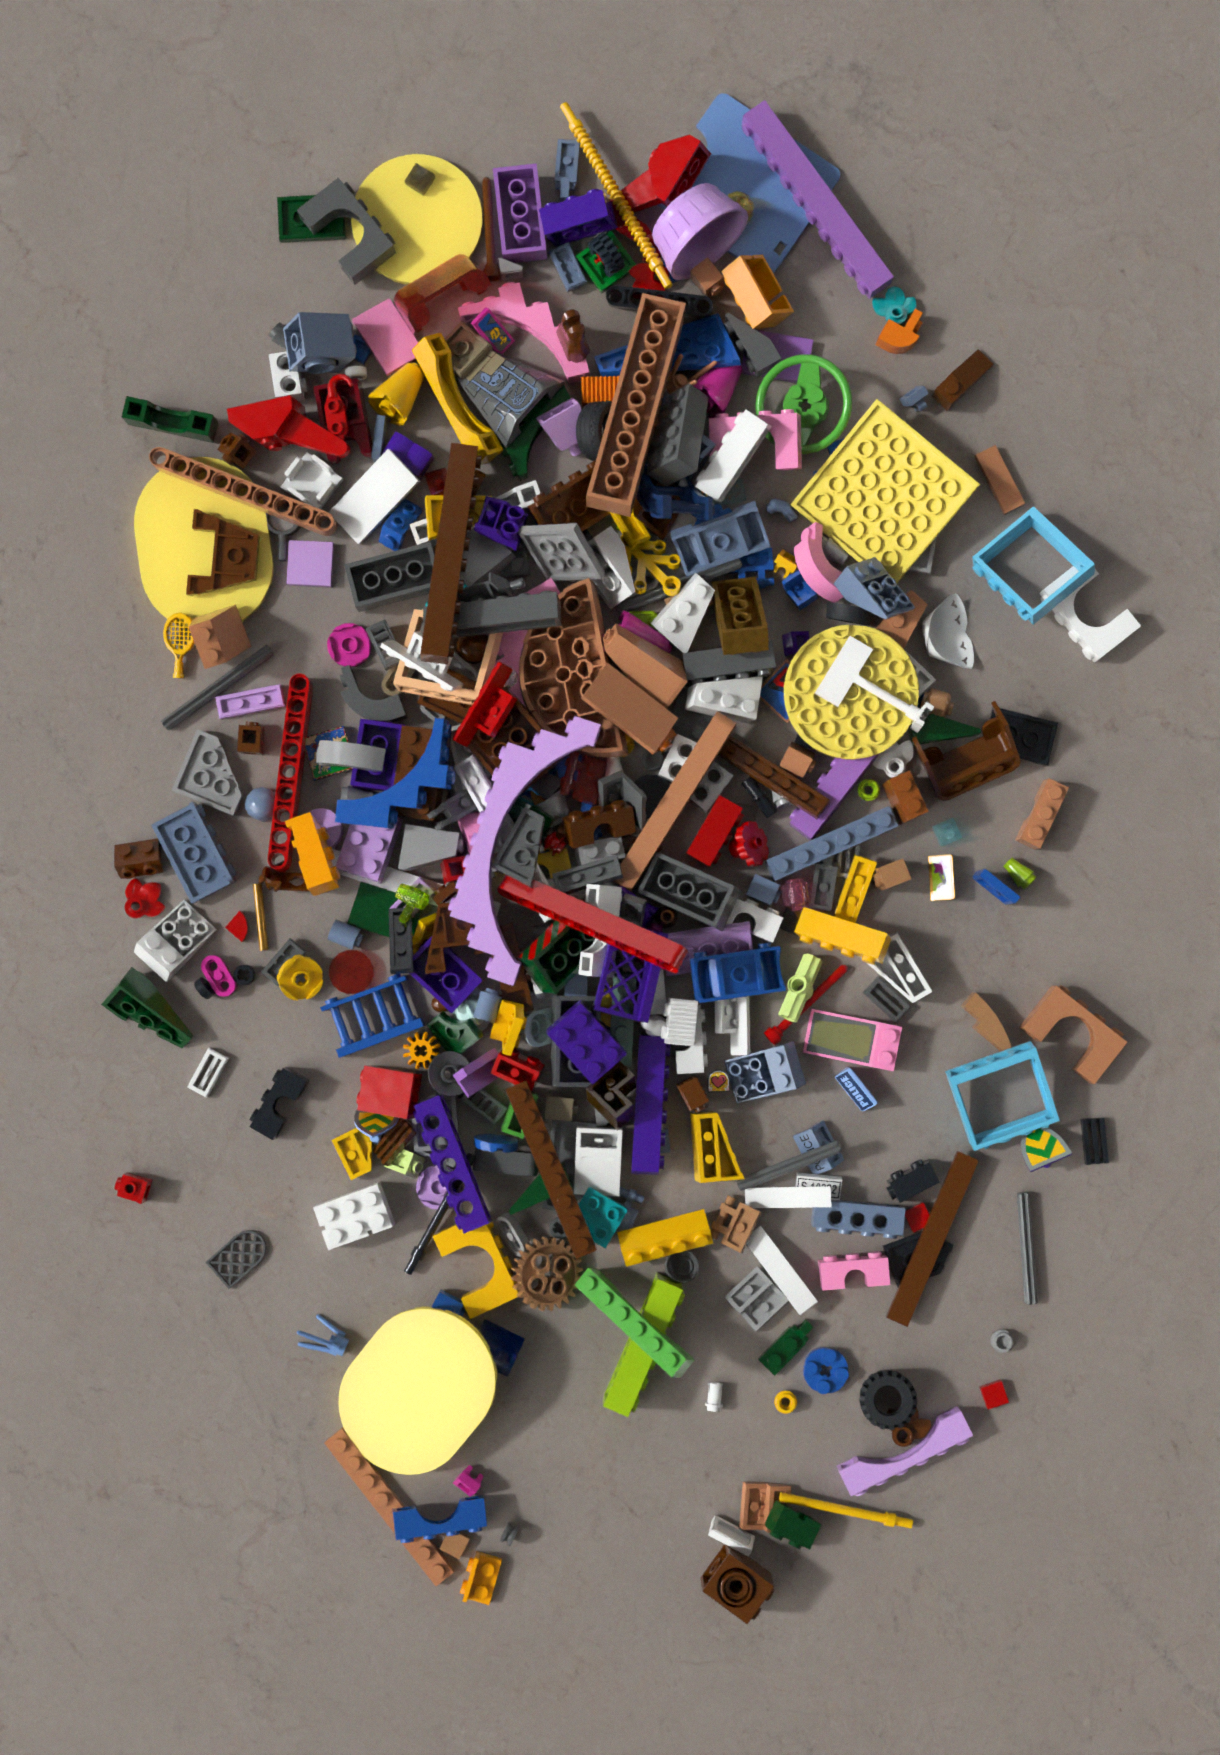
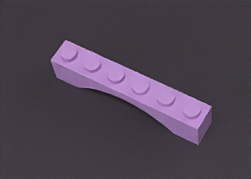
M956 1406L938 1415L926 1436L908 1451L894 1457L882 1459L855 1456L837 1465V1469L850 1495L860 1496L868 1491L867 1488L875 1484L876 1486L883 1485L888 1481L889 1477L895 1474L896 1476L905 1474L908 1468L915 1464L917 1466L928 1462V1458L935 1454L937 1456L945 1454L949 1451V1447L967 1443L973 1434L961 1410Z

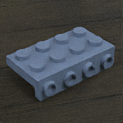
M193 801L188 806L151 825L191 904L237 882L234 877L237 875V872L231 863H227L224 857L227 853L221 843L217 844L214 838L217 835L211 824H207L204 818L207 816L201 804L197 805Z

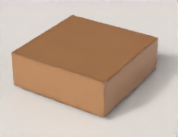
M462 1532L454 1536H445L439 1549L460 1559L470 1540V1536Z

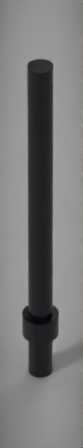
M468 1153L467 1158L472 1166L476 1157ZM459 1179L454 1184L457 1191L463 1182ZM448 1192L445 1194L418 1246H414L411 1258L404 1269L405 1273L412 1275L418 1262L423 1260L426 1254L425 1250L449 1208L446 1198L449 1195Z

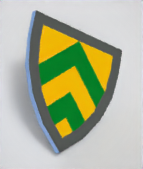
M356 1110L354 1115V1123L357 1129L369 1136L373 1144H378L381 1141V1134L392 1129L399 1120L398 1117Z

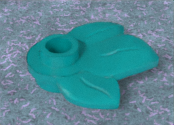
M892 286L887 290L885 298H873L872 306L877 315L885 317L886 321L890 319L899 325L905 323L907 316L913 313L917 304L915 297L905 298L902 289L896 286Z

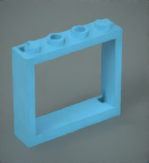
M1034 506L972 557L974 572L979 577L983 576L993 591L996 592L998 590L1003 595V600L1009 606L1013 605L1018 610L1019 616L1025 621L1029 620L1033 625L1095 574V564ZM1030 527H1033L1079 571L1035 609H1032L987 565L989 561Z
M1031 1041L945 1071L968 1141L974 1151L981 1148L988 1149L992 1144L1008 1142L1012 1137L1028 1135L1035 1129L1041 1127L1048 1128L1049 1124L1060 1121L1037 1049ZM1030 1060L1046 1110L974 1134L958 1084Z

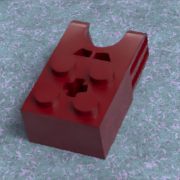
M357 378L351 379L353 387H349L346 381H339L336 385V390L345 404L348 422V434L344 440L345 442L349 440L357 441L361 454L366 458H371L373 444L362 383ZM327 383L313 387L320 426L328 431L324 409L328 395ZM326 453L331 465L338 464L341 461L340 457Z

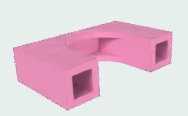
M794 409L781 410V414H772V411H759V415L756 416L772 426L769 432L775 441L776 469L780 471L802 469L801 415L794 413ZM722 413L715 414V418H709V439L716 444L710 457L716 450L719 451L723 445L721 441L728 431L731 432L735 427L734 421L736 417H729V414Z

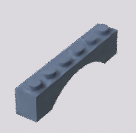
M890 806L772 857L766 860L765 864L773 882L890 831L898 827V824Z

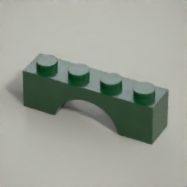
M126 396L121 417L131 426L214 443L218 421L213 414L194 410L189 412L170 410L155 405L148 400Z

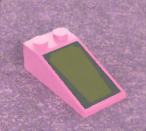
M811 1009L803 1053L894 1071L902 1027Z

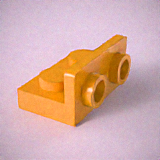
M476 1551L474 1558H469L466 1571L470 1572L468 1580H463L460 1593L464 1594L462 1602L467 1603L469 1599L490 1605L502 1558Z

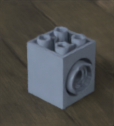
M299 312L283 328L290 372H308L312 374L339 373L356 356V345L353 344L352 337L353 325L350 322L349 314Z

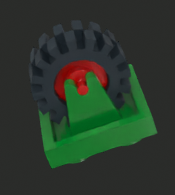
M612 231L607 234L601 233L588 242V247L576 255L577 261L601 294L629 275V269L636 265Z

